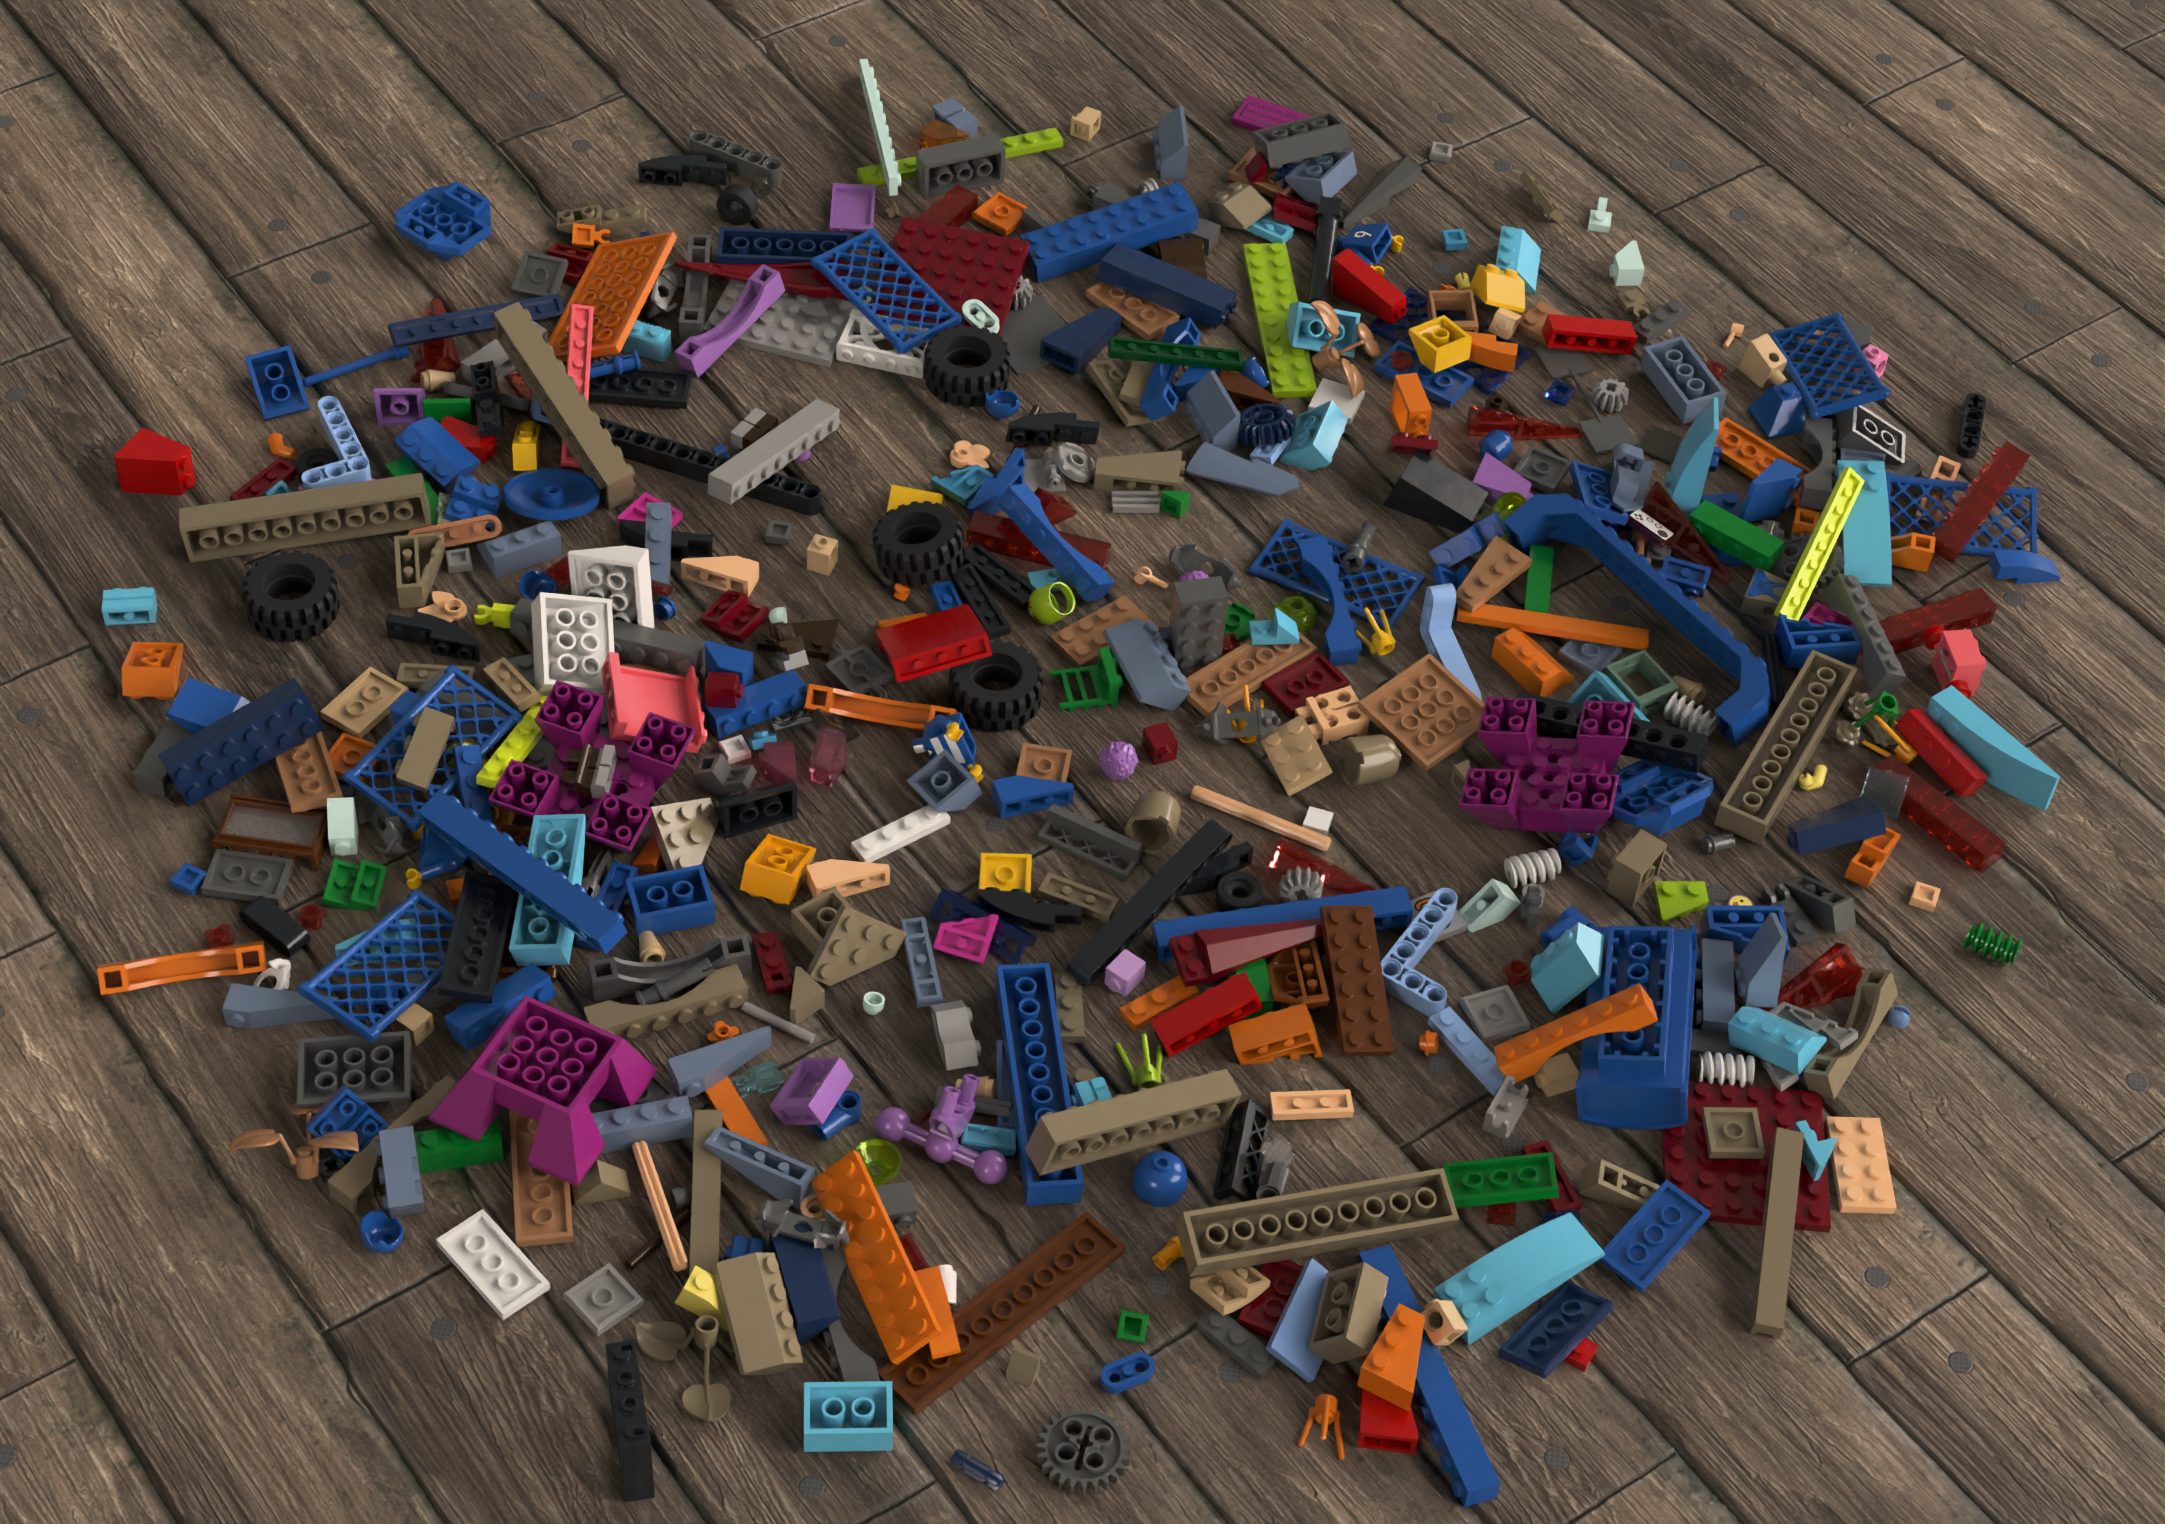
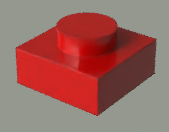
M1584 1338L1563 1361L1585 1372L1597 1351L1598 1345Z

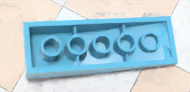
M1717 397L1711 399L1690 426L1678 448L1671 471L1666 472L1665 485L1667 487L1666 489L1662 488L1661 502H1664L1661 508V518H1664L1665 528L1687 530L1689 516L1700 504L1719 432Z
M1837 460L1834 477H1836L1835 484L1843 468L1851 467L1865 481L1839 534V543L1844 557L1842 574L1857 577L1861 586L1891 587V533L1884 461Z
M1952 685L1931 697L1926 713L1989 777L1986 782L2038 809L2045 811L2048 808L2060 779L2056 772Z
M585 814L534 815L528 849L533 854V857L536 859L541 857L550 865L553 871H561L571 884L575 885L578 883L581 885L585 845ZM519 894L509 946L517 966H527L530 963L534 965H569L574 932Z
M1570 1212L1518 1236L1478 1259L1434 1288V1298L1453 1302L1469 1329L1461 1335L1469 1346L1605 1256V1252Z

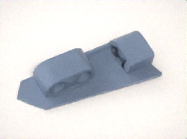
M1204 442L1186 468V474L1261 492L1268 496L1277 497L1300 488L1297 476L1256 458L1246 460L1208 442Z
M1619 443L1612 449L1613 473L1610 479L1612 505L1622 512L1639 510L1644 506L1655 461L1644 462L1643 450L1641 448L1626 443Z

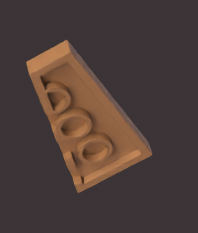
M1495 535L1456 591V603L1470 613H1473L1527 570L1532 564V559Z

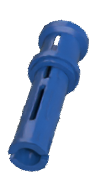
M637 350L632 351L631 354L622 356L617 354L612 359L590 364V379L612 373L621 375L624 371L632 369L641 370Z

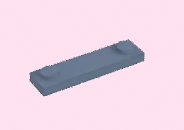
M918 917L899 920L900 929L907 933L903 940V946L916 1007H928L943 1003L926 918Z

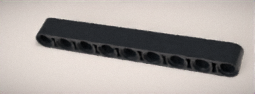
M1210 819L1071 959L1066 970L1084 985L1090 986L1106 970V967L1124 949H1127L1226 848L1233 834L1214 819Z

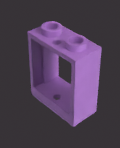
M840 1057L801 1059L769 1107L783 1125L823 1124L854 1075ZM820 1082L812 1096L808 1097L815 1084Z

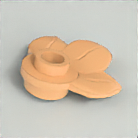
M966 440L958 441L954 444V450L950 452V462L953 466L964 469L977 464L984 469H989L988 463L984 460L991 453L987 447L979 444L972 446Z
M441 591L432 592L434 604L418 609V612L436 616L448 622L460 620L467 614V607L462 600L455 598L450 593Z

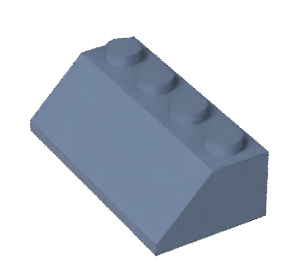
M1136 618L1104 630L1103 635L1139 702L1174 712L1191 693V690L1187 684L1186 677L1177 666L1176 659L1170 654L1168 644L1159 634L1157 625L1152 621Z

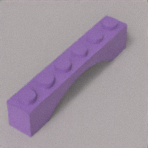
M762 264L748 278L738 302L724 320L706 333L689 337L675 351L681 370L693 371V376L699 378L785 292L780 272Z

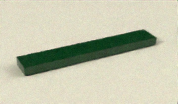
M1109 337L1108 340L1109 358L1238 372L1243 370L1242 350Z

